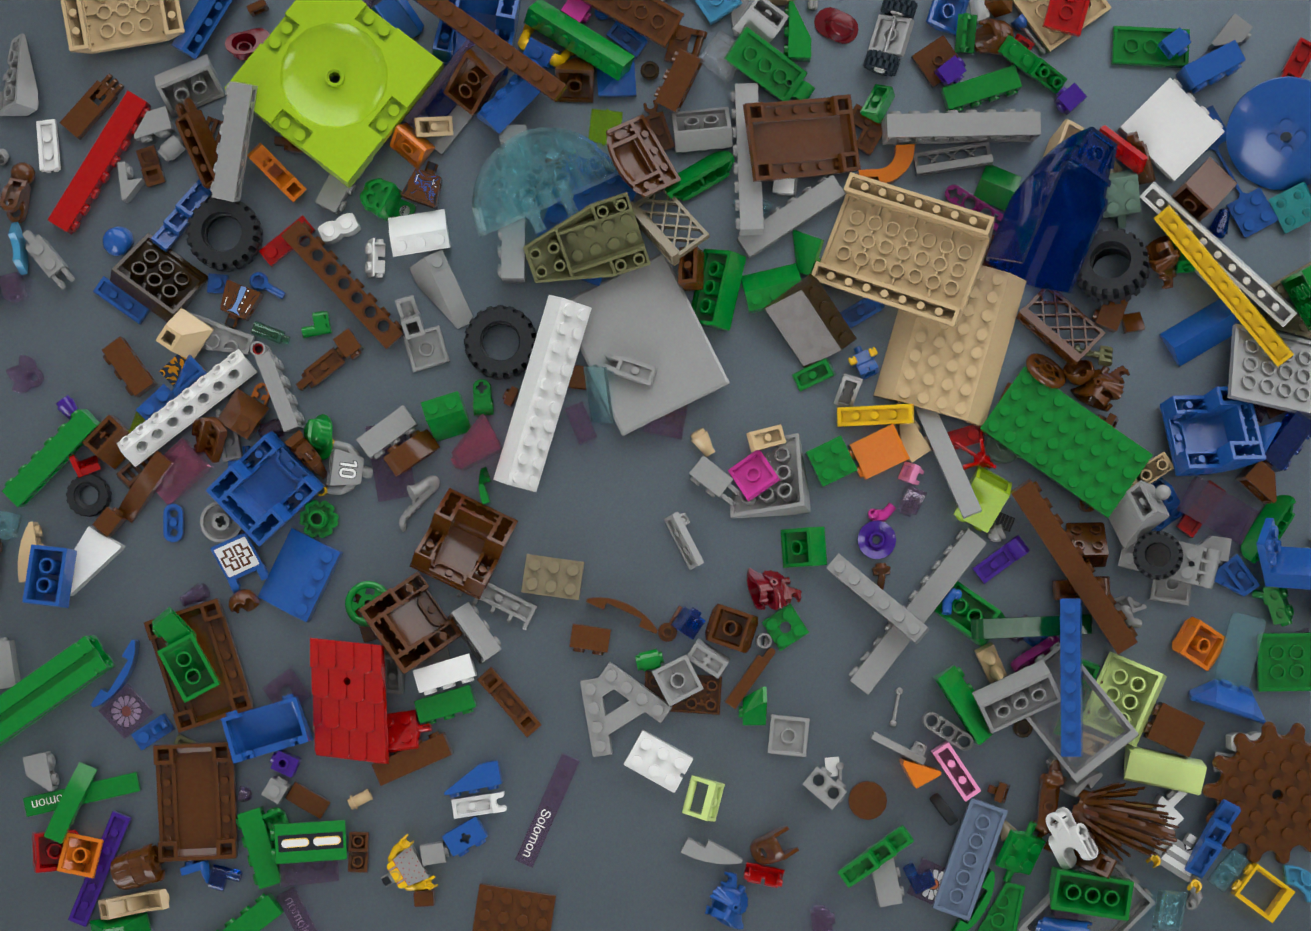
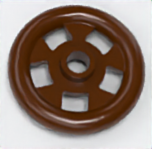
M1033 353L1027 357V369L1038 382L1053 389H1058L1065 385L1066 377L1064 372L1054 360L1039 353Z

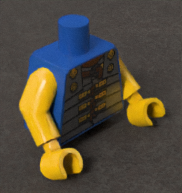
M527 24L524 25L518 40V47L523 50V54L528 58L536 60L545 67L555 69V67L565 63L571 56L575 55L567 49L561 51L532 36L531 34L534 33L535 29Z

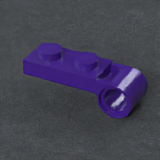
M1017 535L972 569L982 583L985 584L1013 562L1026 555L1030 549L1020 535Z

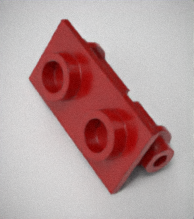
M747 862L743 879L756 884H761V879H764L765 886L778 888L782 887L785 870Z

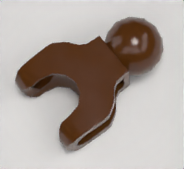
M19 162L12 167L11 178H9L8 184L3 188L0 198V206L7 212V217L12 223H23L29 210L30 184L35 179V170L30 164L25 162ZM20 209L21 214L18 217H13V213Z

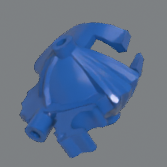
M724 872L728 876L727 882L721 881V886H717L712 891V895H710L712 905L711 907L706 906L705 914H710L728 927L743 929L742 914L746 912L748 906V897L745 893L746 887L739 884L737 888L738 878L736 873Z

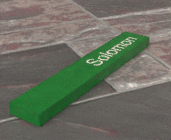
M138 772L92 782L83 804L141 791ZM66 788L23 798L26 816L30 817L55 811Z

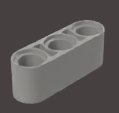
M927 711L922 715V724L960 750L967 751L972 748L974 744L972 736L932 711ZM934 715L936 722L934 725L929 726L926 719L928 716ZM945 726H951L952 733L949 736H944L943 734ZM963 736L968 738L966 746H960L959 740Z

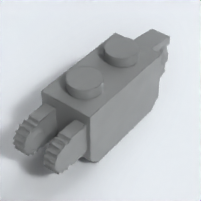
M28 229L22 233L28 241L25 249L47 276L53 279L62 290L66 287L65 283L59 278L62 273L71 282L75 280L68 270V265L45 238L39 234L35 236Z

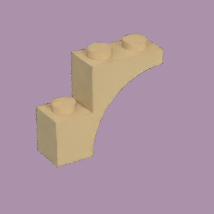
M147 889L128 895H117L98 900L101 920H110L147 911L164 910L170 908V897L166 889Z

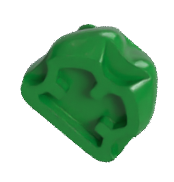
M382 178L367 181L359 195L363 207L385 221H388V218L393 216H401L400 208L402 206L410 208L408 215L414 214L416 210L414 204L401 199L402 191L395 183Z

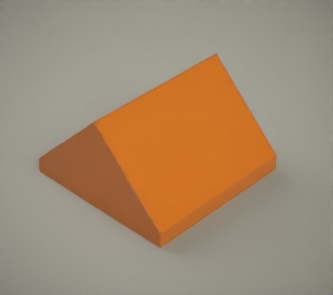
M408 123L399 124L395 127L390 142V147L417 169L422 167L436 148L426 138L416 137L415 129Z
M899 758V762L910 783L916 789L941 775V771L937 768Z
M67 833L57 871L95 878L104 840Z

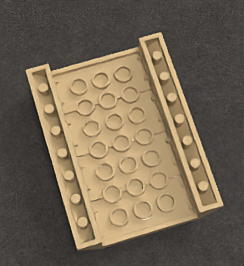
M61 0L70 52L95 54L170 41L185 33L179 0Z
M850 172L843 189L846 193L821 261H816L812 275L822 284L955 327L965 311L991 242L995 217Z
M982 265L965 311L955 327L898 309L873 396L888 401L894 400L904 404H914L915 407L966 421V423L981 427L989 414L1026 280L1011 273Z

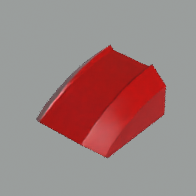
M76 830L68 831V833L80 835ZM45 832L32 833L33 867L35 873L57 871L64 844L44 837Z

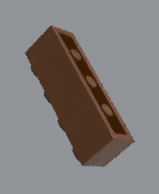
M439 731L428 735L429 739L423 742L419 739L418 749L393 752L394 754L389 756V764L373 763L372 767L380 786L452 755L453 751L445 732L440 734Z

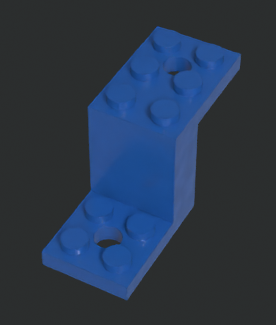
M1266 518L1256 544L1265 586L1311 590V548L1282 547L1281 541L1278 540L1279 530L1278 526H1275L1274 518Z

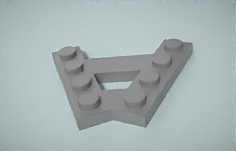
M612 662L608 663L599 678L580 681L593 757L613 754L610 734L639 715L646 712L659 723H662L672 709V706L669 707L666 701ZM616 690L629 700L611 713L606 714L603 696Z

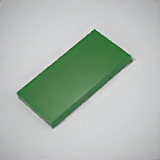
M1113 26L1111 65L1183 68L1189 64V50L1180 57L1177 54L1169 60L1159 48L1158 44L1177 30L1175 28ZM1182 29L1187 31L1190 36V29Z

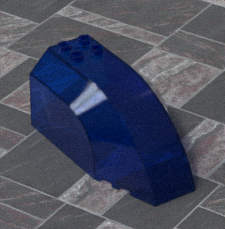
M1089 127L1065 139L1047 153L1031 170L1011 197L987 253L986 263L995 269L1011 273L1026 280V284L1034 288L1070 294L1108 204L1106 193L1107 187L1111 186L1109 175L1110 169L1114 168L1117 143L1096 128Z

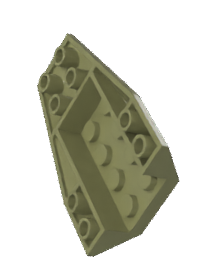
M627 192L589 204L523 246L535 283L614 277L651 265Z

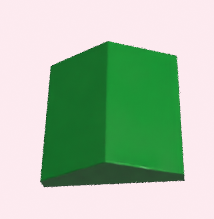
M994 165L985 166L973 195L992 207L1008 212L1022 177Z

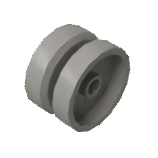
M217 502L209 504L201 514L200 526L202 532L208 539L214 542L222 543L245 532ZM223 519L226 521V525H222Z

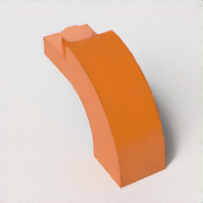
M261 142L247 155L292 202L307 190Z
M915 144L895 145L894 158L888 166L881 169L859 170L857 174L892 184L907 171L914 156Z

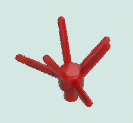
M981 430L979 431L980 452L977 454L958 442L954 443L957 447L974 457L973 463L962 466L964 470L974 466L996 469V465L986 455L984 435Z

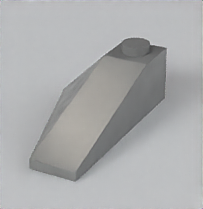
M21 33L12 39L7 59V64L10 66L6 74L3 75V81H6L4 91H0V116H28L36 111L39 106L38 89L25 34Z
M443 250L424 257L409 268L417 286L457 329L470 324V320L474 317Z

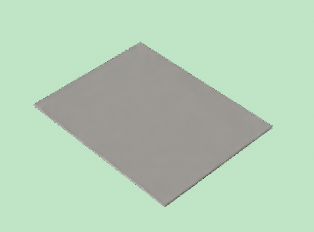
M662 253L649 259L651 265L614 276L601 282L599 286L595 285L568 299L592 308L580 350L622 436L730 384L683 288L678 284V278L670 262ZM606 353L619 357L624 356L657 367L652 386L637 383L601 369L602 364L615 368L618 362L605 358Z

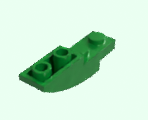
M1010 35L1007 36L998 50L1000 54L1007 58L1008 62L1015 65L1024 74L1054 94H1057L1067 81L1065 76L1045 60L1037 57Z

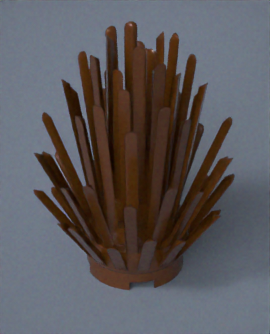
M1120 782L1092 791L1083 789L1077 796L1081 798L1077 805L1073 806L1072 816L1076 824L1082 823L1087 827L1090 837L1095 842L1100 853L1103 850L1108 854L1109 850L1123 862V859L1114 847L1128 857H1131V855L1121 848L1122 844L1152 857L1151 854L1157 856L1156 852L1143 847L1141 843L1167 853L1166 849L1156 845L1161 846L1164 844L1171 847L1173 845L1160 839L1177 842V839L1174 838L1176 836L1175 830L1168 827L1177 829L1179 826L1166 823L1168 822L1167 819L1175 820L1176 818L1169 817L1168 812L1151 810L1157 807L1164 808L1166 805L1108 799L1136 796L1138 790H1144L1145 786L1114 790L1126 785V783L1119 784Z

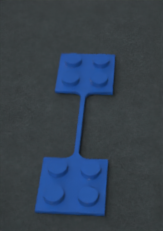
M1212 105L1206 108L1210 113L1209 116L1213 120H1218L1223 125L1222 129L1225 132L1206 151H1215L1227 174L1235 180L1218 150V146L1226 141V127ZM1238 184L1235 186L1239 193V198L1227 204L1226 207L1244 238L1279 220L1260 187L1250 193H1244Z

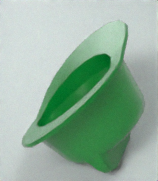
M325 414L318 415L315 419H309L304 427L305 439L311 444L322 460L330 456L333 447V425L331 418Z

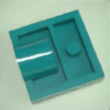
M1305 182L1268 199L1285 234L1311 221V193Z

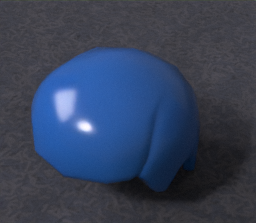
M122 226L108 229L103 236L104 249L114 256L126 254L134 244L132 233Z

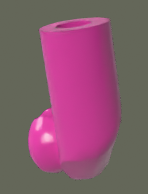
M888 503L883 510L872 508L868 511V517L872 521L884 522L896 508L891 503Z

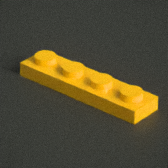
M914 404L838 407V427L914 423Z

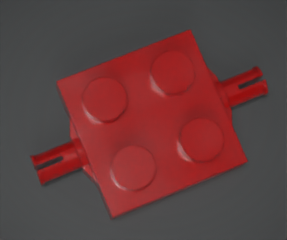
M416 710L388 713L389 753L418 749L420 733L431 732V724L420 725Z

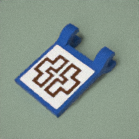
M245 532L210 548L233 593L241 590L238 578L257 570L262 581L269 578L266 566L261 561Z

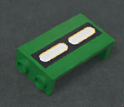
M345 820L276 824L274 829H270V840L274 841L275 848L271 849V861L275 860V865L347 859Z

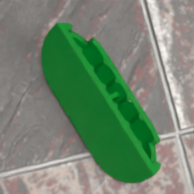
M718 151L706 156L679 172L678 175L681 181L665 188V192L671 199L673 197L682 201L691 199L730 175L729 171L735 162L733 154L728 151Z
M1278 495L1275 503L1265 505L1241 543L1242 555L1247 560L1253 563L1260 560L1256 544L1266 518H1274L1275 526H1278L1279 530L1278 540H1280L1295 516V513H1293V506L1296 503L1294 497Z

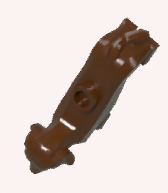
M1057 759L1052 761L1048 773H1043L1039 776L1037 819L1033 822L1037 824L1034 831L1039 832L1037 837L1040 838L1051 834L1046 824V817L1048 814L1056 812L1060 785H1064L1067 777L1063 776L1060 762Z

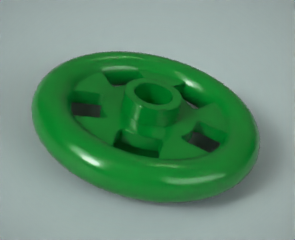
M362 581L354 585L349 590L345 599V609L349 618L357 625L370 627L363 616L359 617L355 611L358 608H362L365 605V601H372L387 591V589L374 581ZM366 589H374V595L365 594ZM356 594L362 596L358 604L353 602Z

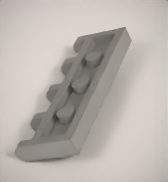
M488 583L480 600L492 605L489 613L493 614L495 609L498 608L510 614L507 622L510 623L513 616L524 621L523 630L527 629L538 607L491 583ZM459 590L457 597L461 598L463 592ZM475 598L472 604L476 606L479 600Z

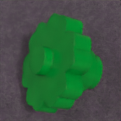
M313 500L311 503L306 504V511L300 513L299 522L305 526L304 533L309 534L312 538L317 536L326 538L332 535L333 528L339 525V515L334 513L335 506L328 501L320 503L317 500Z

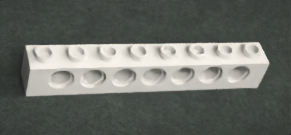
M239 349L229 354L225 360L215 365L207 374L201 376L189 388L184 389L180 395L170 400L162 409L153 413L144 423L139 424L135 430L124 436L117 443L121 453L135 467L256 374V369Z

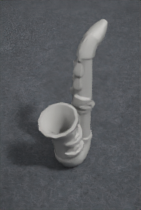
M430 475L414 485H407V492L412 499V504L408 506V509L404 511V514L399 519V526L402 532L406 531V521L439 488L440 480L437 476Z

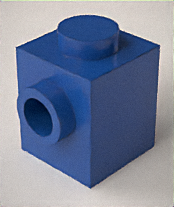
M1179 27L1164 38L1158 46L1169 60L1177 54L1180 57L1189 50L1187 46L1191 43L1190 36L1187 31Z

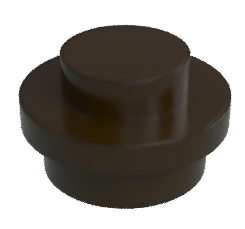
M653 61L645 62L640 70L642 77L646 80L656 79L659 75V66Z
M1025 718L1013 725V731L1018 737L1025 738L1032 733L1033 727Z

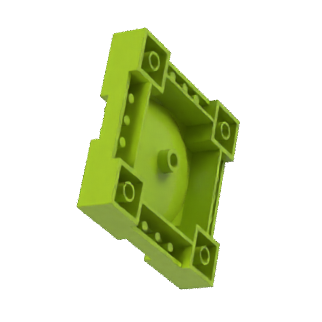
M295 0L263 44H259L230 81L258 86L253 115L264 121L350 189L372 162L375 154L394 132L395 127L403 121L418 100L423 98L443 73L444 66L443 62L400 29L395 28L362 0ZM338 76L340 80L337 83H332L331 78Z

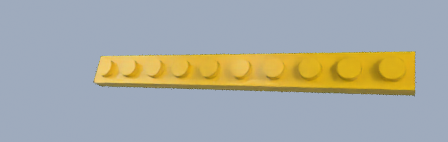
M1170 205L1153 218L1277 367L1294 355L1292 350Z

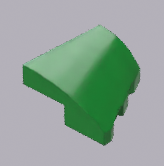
M793 230L798 272L805 275L812 274L816 261H821L819 255L824 240Z

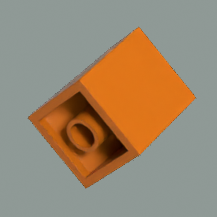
M894 424L848 445V451L858 466L857 473L864 480L910 459Z

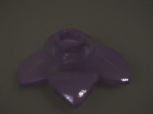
M26 355L19 356V365L6 370L9 378L15 382L12 391L17 393H25L31 387H38L44 380L43 373L36 367V362ZM34 374L37 375L36 381H32V376Z

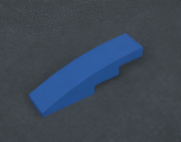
M200 178L175 205L176 208L163 221V226L151 238V241L165 252L172 247L189 226L187 221L189 217H193L194 213L192 211L195 208L199 209L201 207L200 203L203 201L207 202L212 196L211 190L206 189L202 185Z
M1225 799L1221 801L1196 843L1184 868L1185 871L1201 879L1221 852L1223 842L1232 831L1231 825L1241 812L1239 806Z

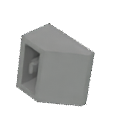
M750 0L732 30L740 35L744 27H748L770 43L781 30L789 16L768 0Z

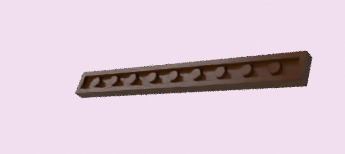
M414 0L554 102L567 89L565 83L449 0Z

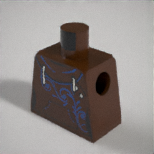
M428 161L424 171L416 168L404 187L401 196L404 199L437 210L443 181L440 176L435 175L438 164Z

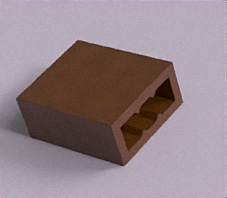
M1158 702L1151 712L1152 718L1150 722H1147L1144 728L1143 737L1183 756L1190 757L1205 722L1163 702Z

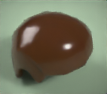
M1080 360L1074 368L1066 363L1063 372L1070 383L1082 385L1094 376L1095 369L1091 361Z
M250 589L239 590L229 599L230 611L237 614L241 608L249 612L260 605L257 595Z

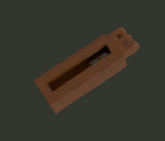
M110 73L101 82L97 80L59 122L79 140L86 135L118 99L116 96L124 88L122 83L115 88L119 81L116 78L112 80L113 76ZM104 94L107 96L99 106L94 103L96 98L101 100Z
M768 648L762 657L757 654L724 700L725 703L734 709L737 708L774 656L775 650L773 648Z

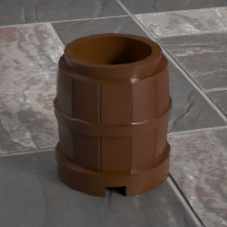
M152 843L144 845L139 849L128 850L111 861L112 879L119 889L140 888L151 882H160L165 878V869L162 870L161 866L164 862H159L158 847L156 845L152 846Z

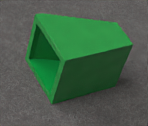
M458 391L421 402L426 422L436 442L473 431L462 394Z

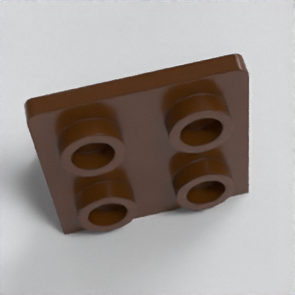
M1066 523V530H1069L1074 537L1072 543L1075 547L1079 545L1085 554L1082 557L1086 563L1090 561L1093 567H1105L1109 552L1104 523Z

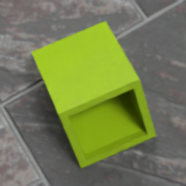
M977 466L969 482L982 512L963 519L958 505H956L953 515L961 522L972 524L976 530L988 533L1010 496L1012 482L986 468Z

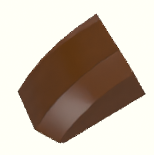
M717 604L712 609L706 627V640L747 653L751 648L758 626V616Z

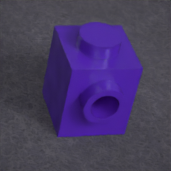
M955 55L934 70V73L943 85L947 86L951 82L955 84L964 78L962 74L967 70L965 69L964 61Z
M1074 82L1068 89L1063 87L1056 94L1058 97L1054 102L1056 103V108L1061 113L1068 115L1087 98V95Z
M278 750L271 757V769L292 778L295 776L302 758L285 750Z

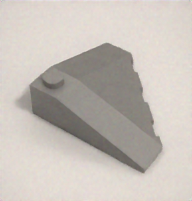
M799 433L785 435L786 443L777 445L772 453L767 452L765 455L780 480L751 501H748L743 493L740 496L733 494L731 499L734 504L730 505L731 518L786 516L811 512Z

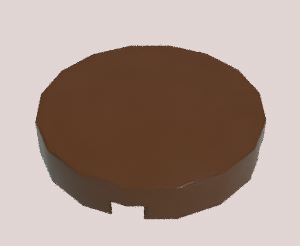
M862 781L853 786L849 792L848 803L854 815L860 819L871 820L883 813L886 808L887 797L883 788L877 783Z

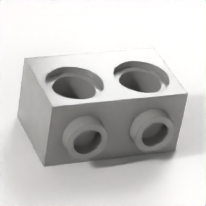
M824 766L821 769L816 767L802 785L833 810L846 795L847 791L845 788L847 786L839 779L835 782L830 777L832 773ZM816 775L824 777L823 785L816 786L813 779ZM832 787L839 790V796L836 799H832L828 795V791Z

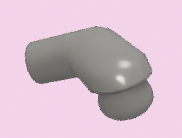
M1121 606L1120 610L1127 617L1125 621L1127 626L1141 628L1142 620L1134 618L1130 606Z

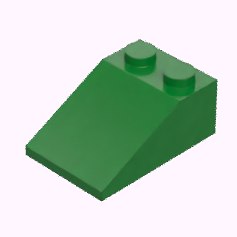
M957 581L952 588L961 590L962 596L959 600L954 599L952 602V614H942V601L934 612L968 639L982 647L990 639H971V619L1006 617L1001 610Z
M193 633L157 651L184 703L220 685L219 678Z

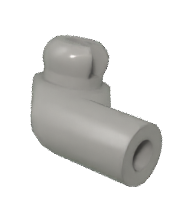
M1193 886L1186 900V907L1189 910L1196 909L1203 898L1201 890L1196 894V888Z

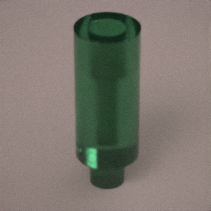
M259 321L254 322L251 334L278 344L282 342L288 344L291 338L285 335V331Z

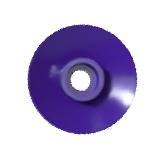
M871 521L865 524L859 531L858 546L867 557L882 559L894 550L896 535L892 527L887 523ZM875 536L880 539L878 544L873 542Z

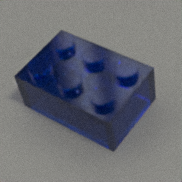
M1299 411L1285 415L1280 422L1282 424L1265 452V461L1272 466L1271 470L1274 472L1287 470L1292 463L1290 460L1294 454L1298 455L1303 449L1302 443L1305 439L1309 440L1311 438V420Z

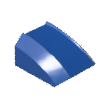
M382 0L371 9L411 39L419 35L424 27V24L407 0Z

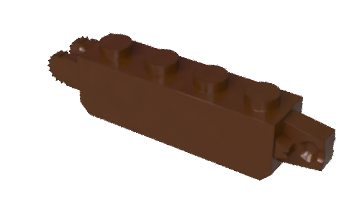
M186 98L183 101L184 105L178 103L175 106L179 117L176 119L175 124L202 185L206 189H211V184L215 179L214 164L218 160L217 144L202 111L197 110L192 99Z

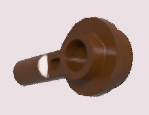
M678 606L669 623H664L659 627L658 635L661 640L670 642L675 639L677 635L675 626L686 609Z

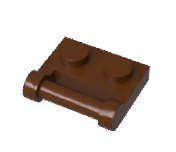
M678 25L669 41L664 61L674 63L671 61L674 53L680 51V49L687 50L691 36L696 37L692 53L699 56L703 40L707 37V32Z

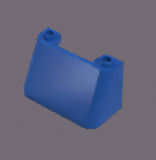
M293 694L282 696V701L242 713L234 710L225 713L226 717L221 718L233 764L313 740L298 696L294 697Z

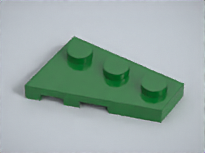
M1005 882L977 931H1017L1025 886Z

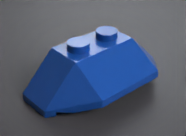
M1214 679L1189 690L1188 695L1192 701L1261 724L1266 722L1251 689L1242 685L1237 687L1227 680L1221 679L1219 681Z

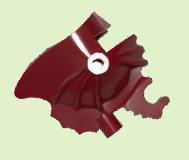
M752 568L748 569L747 586L756 609L765 610V606H769L773 610L782 609L787 603H791L792 597H795L798 603L800 602L802 591L787 586L791 583L789 577H784L779 572L765 570L764 573H759Z

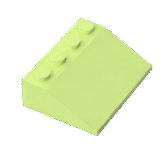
M1110 651L1096 682L1138 732L1139 736L1128 743L1131 746L1137 747L1167 676ZM1092 690L1083 713V724L1113 738L1118 737L1125 731L1124 728Z

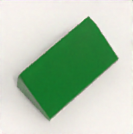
M875 84L860 114L876 123H881L895 98L893 87Z

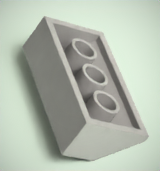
M1043 660L972 693L991 734L1061 702V696L1055 681Z

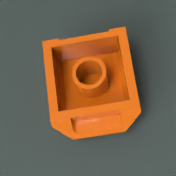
M1190 617L1184 621L1183 626L1172 641V650L1202 669L1209 671L1224 649L1228 638L1203 621Z

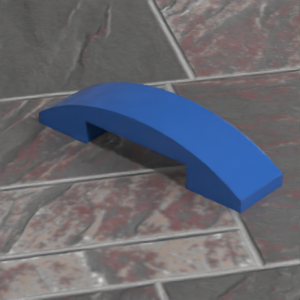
M131 640L122 654V657L128 660L111 688L109 690L106 688L100 689L90 706L98 707L106 703L125 686L138 660L139 640Z

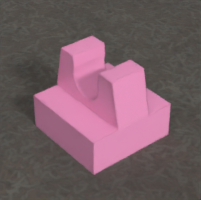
M905 461L898 479L910 484L919 485L920 481L916 479L918 474H924V470L917 464Z

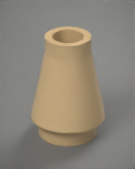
M703 427L690 435L691 441L705 457L715 452L708 431H705Z

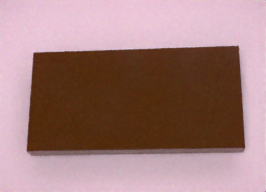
M645 671L644 686L666 701L652 671ZM697 674L704 689L672 705L670 712L720 715L722 676L716 678L712 675Z

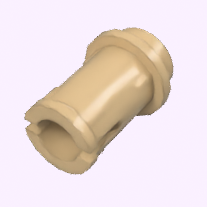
M367 788L355 796L351 795L347 801L352 810H357L362 804L373 800V797Z

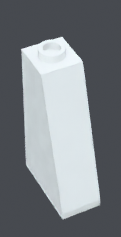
M88 526L74 549L77 551L70 596H74L120 554L126 546L111 537L105 536L98 529Z

